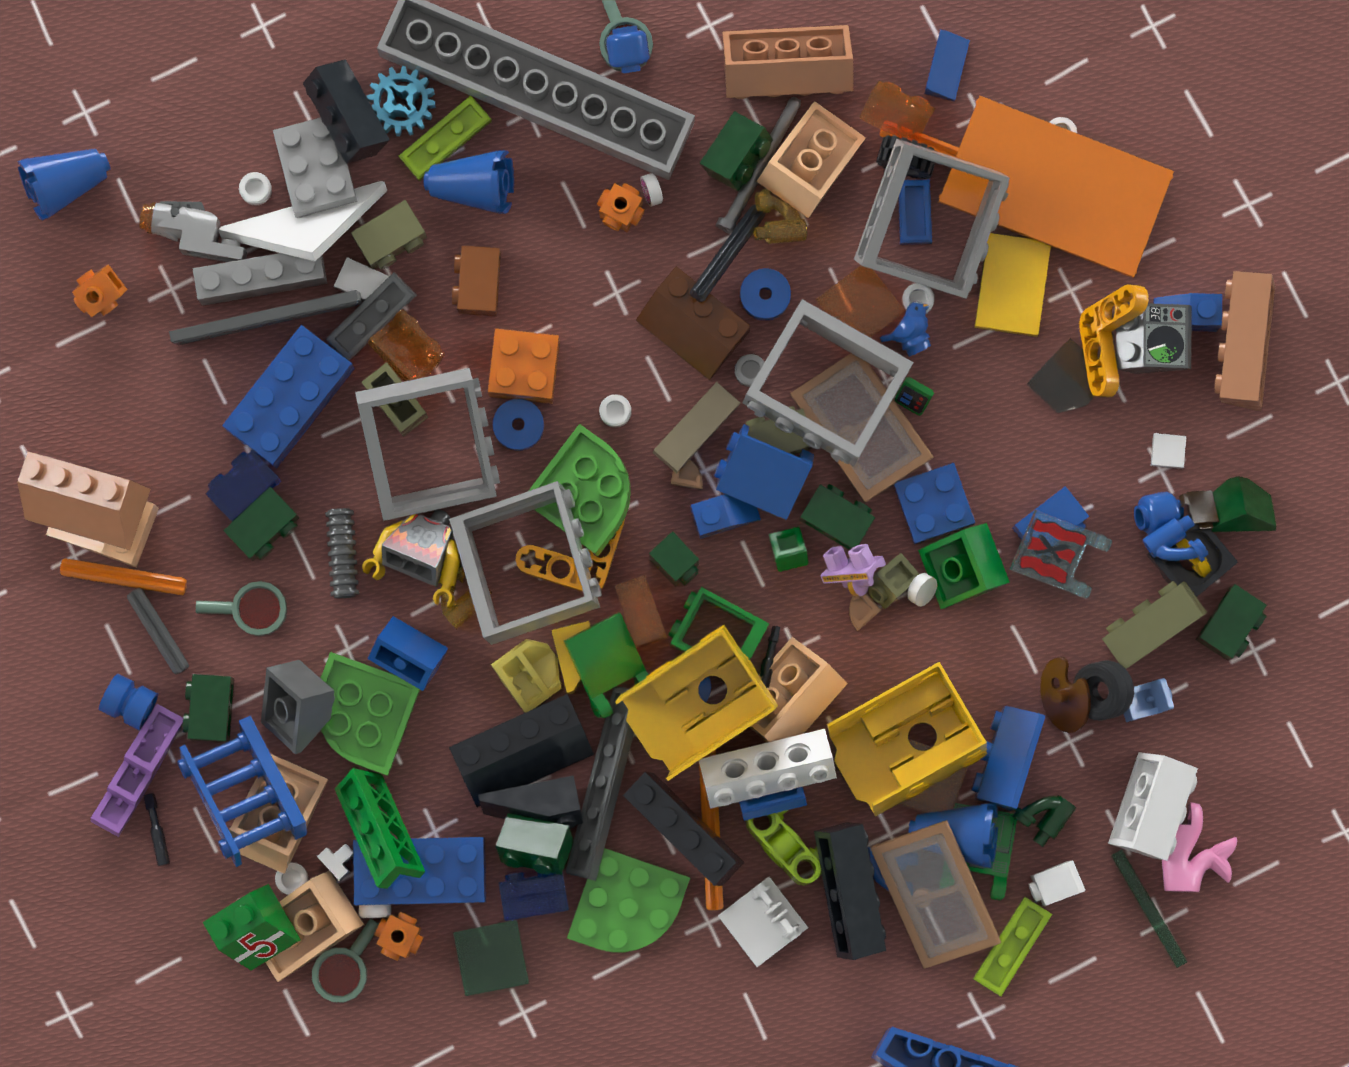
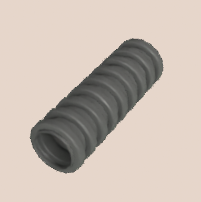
M350 508L330 509L325 512V516L329 517L326 527H329L330 530L326 532L327 537H330L327 546L331 547L328 556L332 560L328 562L329 567H332L329 576L333 577L330 586L334 590L330 594L334 598H352L359 595V590L356 589L359 581L355 579V575H358V570L354 569V566L357 565V560H354V555H357V551L353 550L356 540L352 539V536L355 535V530H352L355 521L351 520L354 511Z

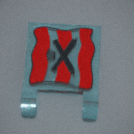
M1034 510L1010 569L1087 599L1092 588L1083 581L1073 579L1074 573L1087 544L1107 552L1111 547L1112 540L1100 533Z

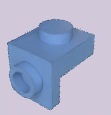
M1162 678L1134 686L1132 704L1124 713L1126 722L1174 709L1172 692L1168 687L1166 679Z

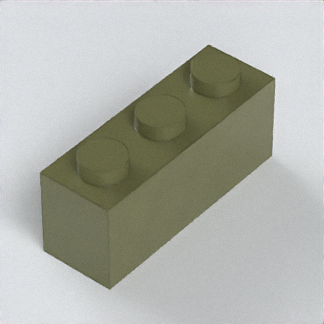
M1172 581L1158 591L1161 595L1158 600L1151 604L1146 599L1132 609L1135 616L1125 622L1121 617L1106 627L1109 634L1103 637L1102 640L1119 664L1125 669L1207 613L1185 581L1178 586Z

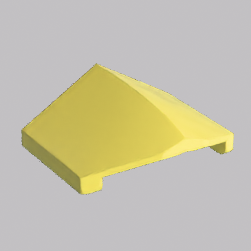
M525 639L491 664L502 683L525 713L533 710L561 689L558 658L547 643Z

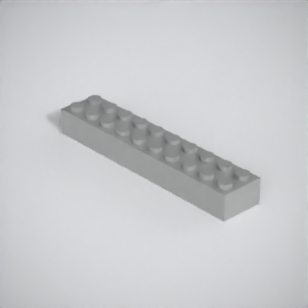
M398 0L377 46L381 58L400 66H406L407 69L412 71L416 69L421 75L667 180H670L695 122V115L426 0Z

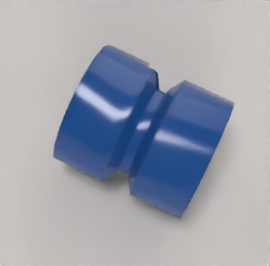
M117 673L101 699L99 711L113 718L123 716L124 723L140 731L154 709L159 694L144 686L136 689L134 681Z

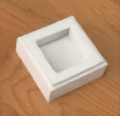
M1154 433L1151 466L1183 469L1186 436Z

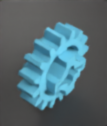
M402 66L400 73H396L393 67L389 68L390 76L385 77L382 73L378 74L379 85L376 83L370 84V88L375 93L367 95V99L370 103H374L371 106L377 114L380 123H384L383 128L386 133L391 128H395L396 136L400 137L402 129H407L409 135H413L414 126L417 125L422 130L425 128L422 122L423 118L428 120L433 118L428 109L436 108V103L428 98L435 95L434 89H425L429 84V80L427 77L418 80V70L415 69L409 75L406 66ZM407 82L409 84L407 86L396 85L395 83ZM385 91L387 94V102L384 103L383 107L381 108L380 100L383 92ZM394 93L397 97L406 98L409 110L400 103H396ZM422 94V105L418 112L415 108V101ZM395 117L407 118V120L405 121H396L393 119Z

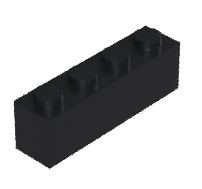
M644 772L623 795L714 886H723L745 863L655 773Z
M845 822L814 831L837 958L856 960L886 951V932L881 924L879 913L880 899L875 891L873 880L874 867L869 858L867 847L869 839L864 825Z

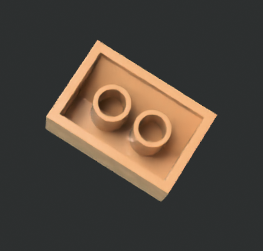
M792 637L773 658V664L770 667L773 673L770 686L767 689L778 704V707L751 725L750 728L767 743L804 734L848 683L826 661Z

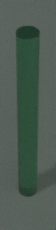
M1121 849L1112 854V859L1176 968L1187 963V959L1123 850Z

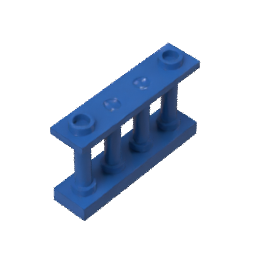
M251 716L239 720L240 733L236 735L237 738L193 758L186 745L179 747L181 760L177 761L185 779L191 778L222 839L218 841L225 859L231 857L236 867L242 865L239 849L283 829L285 832L290 830L295 840L307 835L306 821ZM240 750L244 752L250 751L253 757L250 765L205 784L198 769ZM255 776L257 778H264L267 784L264 787V791L221 811L218 810L212 798L213 795ZM268 803L271 805L276 803L281 811L278 814V818L234 838L232 837L226 822Z

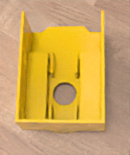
M725 625L720 626L705 636L698 644L674 660L668 661L651 672L644 680L621 694L615 701L616 704L623 701L628 708L626 721L650 757L663 760L670 772L666 778L668 781L778 707V704L759 678L754 665L741 651ZM708 676L721 678L727 686L726 697L717 704L706 703L699 695L700 682Z
M940 662L827 724L829 737L837 749L834 762L856 800L868 803L875 817L902 801L922 793L931 785L947 779L956 771L972 765L987 755L986 740ZM920 723L932 726L937 734L934 746L925 751L913 748L908 740L911 728Z

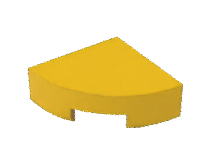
M1184 538L1176 546L1177 548H1189V541ZM1204 557L1205 560L1203 562H1200L1198 558L1189 559L1193 564L1192 568L1201 577H1205L1212 571L1206 557Z

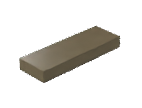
M716 382L653 450V454L677 474L739 407L740 402Z

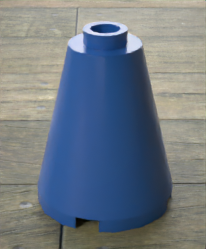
M96 149L26 158L17 162L20 165L18 172L28 199L31 198L34 203L37 202L38 206L33 209L42 221L50 218L107 179V171L111 170L105 153L99 154Z
M498 150L435 164L424 174V188L434 198L497 214H506L512 205V202H506L508 193H514L512 158L505 157L509 153L508 150Z
M994 803L917 814L915 820H910L909 833L947 820L965 861L979 867L992 869L991 862L995 861L998 827H995V823H992V817L998 818V808ZM939 843L922 848L944 855Z

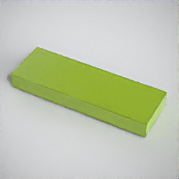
M470 95L398 157L420 182L424 178L425 172L429 171L432 165L444 162L487 126L492 119Z
M1024 897L1000 934L1001 943L992 947L973 980L1001 997L1052 914Z

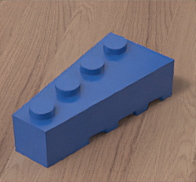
M895 1027L886 1030L871 1056L872 1059L885 1067H1018L990 1057L974 1054L952 1045L933 1041V1039Z

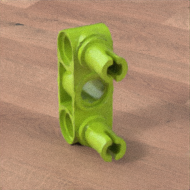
M788 810L766 815L770 821L767 830H758L753 824V819L746 820V828L761 845L771 860L782 868L796 884L809 885L822 875L817 846L814 849L811 847L808 849L795 831L782 821L784 819L783 815ZM806 861L812 865L813 875L811 878L805 879L799 876L797 873L799 862Z

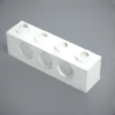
M825 729L699 760L710 809L837 778Z

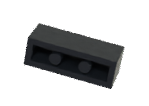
M346 59L317 66L304 80L303 85L306 93L315 105L323 124L327 127L337 150L341 153L346 164L376 156L390 139Z

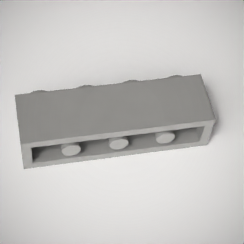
M278 253L192 268L197 299L202 306L327 284L323 254L316 261Z

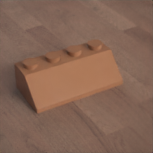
M848 25L723 31L727 98L745 99L750 96L778 97L789 94L806 96L812 93L830 92L832 94H840L853 91V54Z
M1233 271V280H1227L1225 299H1230L1229 311H1223L1222 330L1227 331L1226 343H1220L1218 362H1223L1222 375L1216 374L1215 393L1220 394L1221 403L1262 411L1276 287L1272 274Z
M29 451L17 481L25 520L126 550L131 549L151 490L128 479Z

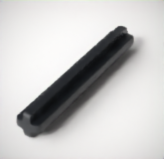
M752 205L690 290L691 297L695 298L698 302L705 301L765 217L764 209H761L758 205Z

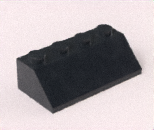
M568 694L449 747L477 808L481 806L479 794L531 784L594 755Z

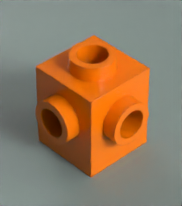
M614 183L611 190L605 189L597 203L601 207L599 215L603 219L602 223L615 231L622 229L627 233L632 224L637 226L645 212V209L642 208L643 198L639 196L640 192L626 183H623L622 187ZM621 200L627 206L624 209H617L615 202Z
M107 264L96 273L90 269L76 280L79 285L72 293L75 296L74 302L83 313L87 312L92 318L99 312L105 316L116 308L118 303L115 300L121 297L128 289L109 264Z
M401 911L398 917L390 914L388 920L382 918L374 934L379 937L376 944L383 947L380 953L396 961L399 960L400 956L408 958L410 953L416 955L424 938L419 935L422 928L415 925L417 919ZM395 930H400L404 934V939L400 943H396L392 939V933Z

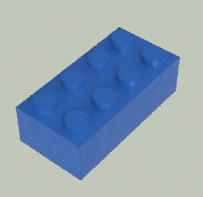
M300 325L222 426L227 432L277 469L355 368L350 361L304 326Z
M484 837L411 839L425 869V873L421 878L400 874L388 889L376 886L358 842L353 840L354 905L486 903ZM401 856L403 863L409 864L408 861Z

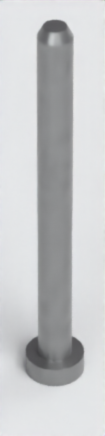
M796 97L789 99L770 134L773 141L771 142L768 154L759 160L754 168L751 179L746 184H743L725 218L719 217L716 226L722 231L731 234L736 228V223L758 184V178L773 157L801 106L800 99Z

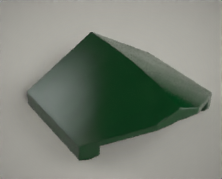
M1240 476L1229 478L1212 492L1219 522H1213L1212 532L1276 531L1277 526L1272 497L1250 479Z

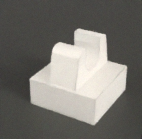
M344 844L335 853L326 847L317 856L338 880L342 881L350 873L345 864L353 857V850L347 844Z

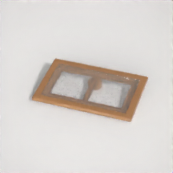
M851 353L791 392L790 395L800 409L803 408L806 418L855 445L887 389L870 364ZM893 399L855 466L846 464L841 460L837 464L864 503H866L933 459L934 456Z
M947 820L871 846L872 854L924 969L1001 943Z

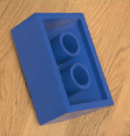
M1004 706L1001 712L995 711L990 729L995 730L992 743L987 742V755L981 759L986 761L983 773H976L971 791L976 792L975 800L984 803H994L997 807L1010 811L1017 809L1046 715L1010 706Z

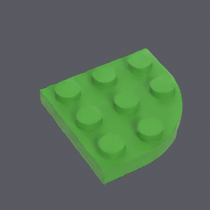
M579 424L529 491L556 481L565 490L570 489L575 502V507L571 508L574 519H579L584 532V536L580 538L581 544L596 556H599L626 517L631 495L630 480L627 470L617 453L606 442ZM557 502L535 509L537 513L565 532Z
M330 652L321 679L334 690L335 700L332 706L331 719L321 731L328 744L343 758L359 766L389 776L420 689L396 675Z
M604 848L596 881L587 879L567 938L609 952H628L643 948L660 938L674 922L690 877Z

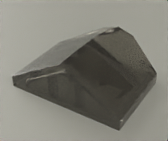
M1071 338L1026 384L1058 414L1085 407L1095 397L1089 388L1083 349Z

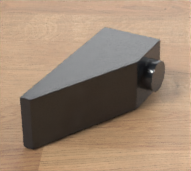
M574 775L478 795L484 815L506 819L507 814L510 813L568 825L569 829L574 828L578 824H583Z

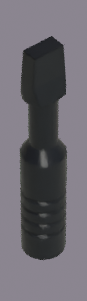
M772 626L771 635L768 638L769 643L766 657L762 660L760 677H763L761 680L766 688L770 686L773 673L770 667L773 664L776 644L779 640V626Z
M155 794L144 795V801L150 816L152 826L150 833L157 865L170 864L163 828L159 825Z

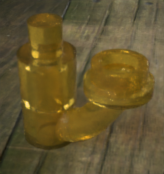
M768 189L756 192L755 204L758 211L769 213L772 208L782 214L786 220L765 222L764 227H755L753 232L755 240L765 239L768 244L805 241L807 239L806 221L803 218L801 219L799 213L792 206L771 196Z
M459 566L456 583L458 580L463 583L466 576L464 569ZM455 583V586H451L450 592H451L453 595H454L456 583ZM470 590L458 598L451 608H447L448 594L441 595L442 614L456 630L476 613Z

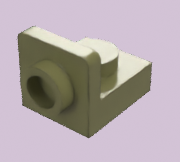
M900 553L873 576L874 583L868 587L869 594L874 601L880 603L886 609L908 590L912 580L919 573Z

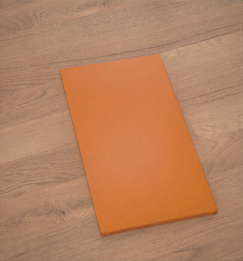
M979 96L976 100V106L955 157L1001 172L1010 178L1006 191L1008 197L1005 201L1001 202L998 210V226L1131 278H1134L1137 274L1138 265L1174 173L1170 169L983 96ZM951 168L944 189L939 195V203L976 217L989 180Z

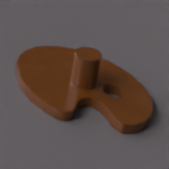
M1058 657L1050 660L1042 672L1040 684L1041 699L1051 722L1059 730L1073 733L1082 729L1087 723L1091 710L1090 691L1085 678H1080L1073 684L1069 682L1068 660L1064 657ZM1055 678H1058L1060 683L1058 688L1054 685Z

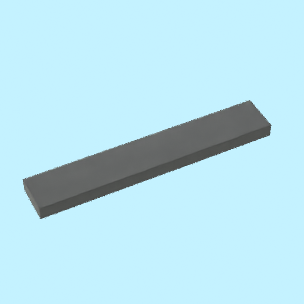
M353 290L169 331L173 344L183 345L359 306L362 303L360 292Z
M618 686L613 688L609 704L613 713L605 718L581 811L583 824H578L566 869L567 874L594 881L597 879L634 731L626 721L628 708L623 701L618 704L615 703L617 698L629 689Z

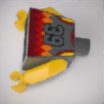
M436 509L430 518L420 514L409 515L405 520L386 527L382 531L373 550L374 557L364 561L362 565L363 572L369 574L371 568L376 565L377 569L373 574V578L380 580L385 575V566L435 587L440 582L442 587L434 593V603L438 606L440 596L448 594L447 608H451L455 602V597L450 590L451 586H455L460 558L456 542L453 540L452 528L448 526L450 516L445 511Z

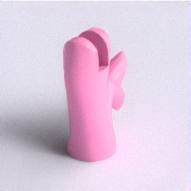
M1190 802L1187 815L1188 825H1179L1175 836L1177 840L1175 850L1168 857L1167 861L1162 860L1164 891L1199 892L1203 875L1208 869H1212L1227 883L1231 880L1232 870L1227 858L1236 848L1237 837L1218 843L1210 849L1203 850L1188 861L1203 826L1202 807L1198 803Z

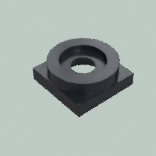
M1194 523L1195 526L1185 532L1187 535L1185 539L1188 541L1200 539L1209 553L1206 559L1212 571L1205 577H1201L1195 570H1186L1182 567L1180 561L1154 558L1150 552L1147 556L1159 569L1162 577L1168 584L1174 581L1178 586L1185 581L1197 597L1235 566L1238 561L1211 529H1199V523Z

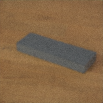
M393 272L326 340L344 358L350 361L417 294Z

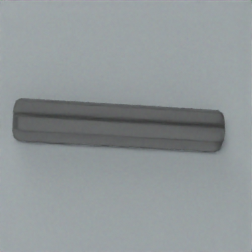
M138 588L127 595L129 603L172 672L177 675L185 671L189 667L187 660L144 591Z

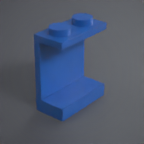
M743 424L739 434L733 432L726 450L731 452L727 461L721 459L714 474V477L718 478L716 490L787 520L812 468L814 454L802 449L799 457L748 436L749 426Z

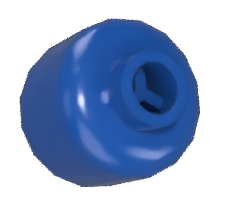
M637 26L612 29L613 34L609 35L606 39L609 64L612 67H621L622 73L640 71V64L646 63L650 59L646 33L638 30Z
M1163 491L1141 497L1138 505L1134 508L1135 523L1147 535L1173 518L1179 521L1184 517V508L1181 507L1180 500H1176L1175 496L1170 492Z

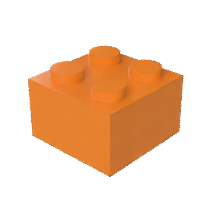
M495 329L488 385L489 397L524 399L530 402L553 404L560 345L559 335Z

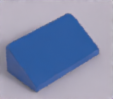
M940 29L924 94L955 101L970 40Z

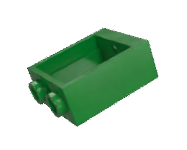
M703 587L700 588L698 593L692 591L683 607L688 610L683 621L676 619L668 634L669 637L673 638L670 646L683 653L692 648V646L682 642L703 601H706L752 626L741 648V651L750 660L769 623Z

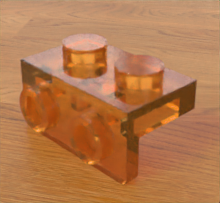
M878 81L870 93L860 119L893 136L904 137L910 141H919L935 108L929 106L930 103L922 97H911L901 92V88L894 83Z
M403 309L397 312L393 320L370 337L368 341L373 350L388 363L404 382L428 376L439 366L445 356L439 343L430 338L420 328L418 321L413 316L408 315Z

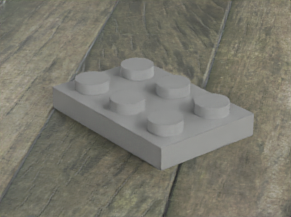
M321 117L273 130L295 218L357 202L348 164H346L341 153L337 150L335 142L327 127L323 124Z

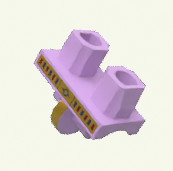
M868 544L853 547L848 552L850 557L848 559L842 546L830 548L823 555L827 569L820 575L823 583L842 582L843 587L848 588L853 596L865 595L868 587L874 583L873 575L876 568L886 565L883 556L873 557Z

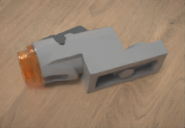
M161 201L160 203L152 202L151 205L143 204L139 222L140 229L147 230L149 234L161 235L177 242L178 238L181 239L179 250L183 255L223 262L247 258V251L244 247H240V242L222 239L221 243H217L218 229L221 222L215 215L205 210L202 202Z

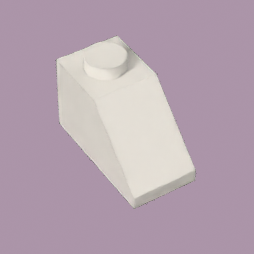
M1073 860L1031 875L1033 882L1028 884L1035 902L1041 900L1043 906L1085 891Z

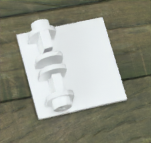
M767 877L718 915L756 967L760 966L808 929L807 925L770 877Z

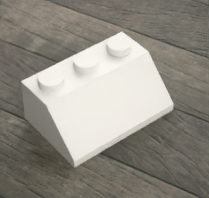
M1138 752L1108 844L1151 858L1167 861L1168 857L1175 850L1177 843L1175 836L1179 825L1183 823L1186 817L1187 808L1185 806L1189 794L1196 787L1198 768L1164 755Z

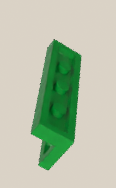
M352 768L337 785L335 792L376 886L388 889L400 874L421 878L425 873V869L383 775ZM369 783H370V784H374L376 790L373 789V788L369 785ZM401 856L405 860H407L409 864L403 863Z

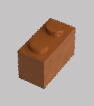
M461 246V255L455 254L454 273L460 275L459 286H453L452 305H457L459 314L497 316L501 263L500 248Z

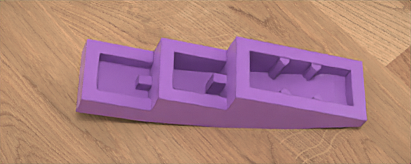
M156 704L125 754L123 763L108 785L105 796L91 817L92 823L117 837L120 836L183 725V718Z

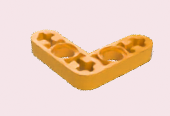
M1124 285L1086 308L1080 316L1079 327L1088 383L1091 393L1095 396L1113 397L1118 390L1119 374L1112 331L1141 315L1146 310L1149 296L1146 288L1143 286ZM1115 304V314L1114 317H1112V310ZM1101 347L1100 358L1098 359V349Z
M625 519L616 532L615 538L609 541L610 552L606 557H596L588 550L592 561L606 564L604 570L598 566L596 577L600 579L599 586L601 590L606 583ZM534 545L523 546L517 552L516 564L521 572L583 592L573 557ZM530 551H533L537 560L545 562V555L551 556L546 566V574L539 573L542 570V566L532 564L530 569L525 568V562L521 560V557L523 555L528 556ZM556 561H565L570 566V572L565 578H556L552 574L551 569Z

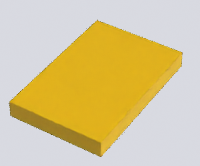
M990 233L987 241L989 246L988 253L983 263L974 328L1038 337L1051 246L1034 239Z

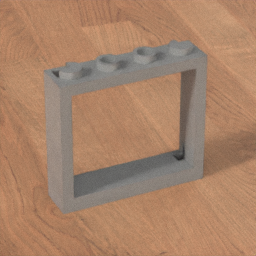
M896 138L854 260L861 266L967 299L973 284L977 283L978 275L976 271L979 263L984 261L988 253L989 246L987 241L990 232H993L998 225L1000 204L1008 197L1006 191L1010 178L1001 172ZM913 155L989 180L953 281L878 257Z
M802 299L747 391L743 404L755 411L754 415L758 417L766 416L775 421V425L780 430L786 433L794 432L803 437V441L808 446L815 449L822 448L831 453V457L835 461L841 460L846 464L855 466L914 362ZM799 324L894 377L855 445L760 391Z
M470 368L355 392L383 521L497 497L494 484L500 483L496 465L490 466L488 457L494 455L491 436L484 437L482 428L488 426L485 407L478 408L476 398L482 397L479 378L472 379ZM464 388L482 478L391 497L372 407Z
M558 481L449 519L482 635L491 645L600 608L597 597L602 596L597 579L591 578L589 567L593 566V562L588 549L582 548L580 538L584 536V532L579 519H574L571 508L575 507V502L570 489L565 490ZM557 502L584 597L499 626L472 531Z

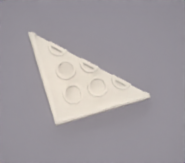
M379 181L355 188L357 202L298 218H295L291 206L221 226L218 230L222 239L235 240L242 244L316 261L387 192L385 182Z

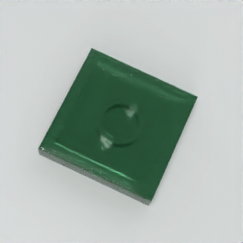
M517 920L453 932L465 996L529 984Z

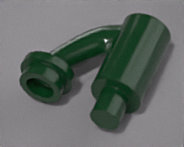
M1059 795L1057 797L1047 796L1036 800L1023 809L1017 807L1012 817L1024 826L1029 827L1031 823L1034 824L1036 822V819L1032 816L1047 810L1037 824L1036 828L1039 831L1033 838L1035 843L1044 847L1049 838L1055 840L1076 807Z

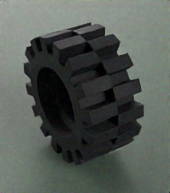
M888 135L883 137L876 163L886 169L896 138L934 150V148L927 147L926 144H920L915 140L910 141L904 137L899 138ZM913 155L907 175L916 179H930L935 162Z

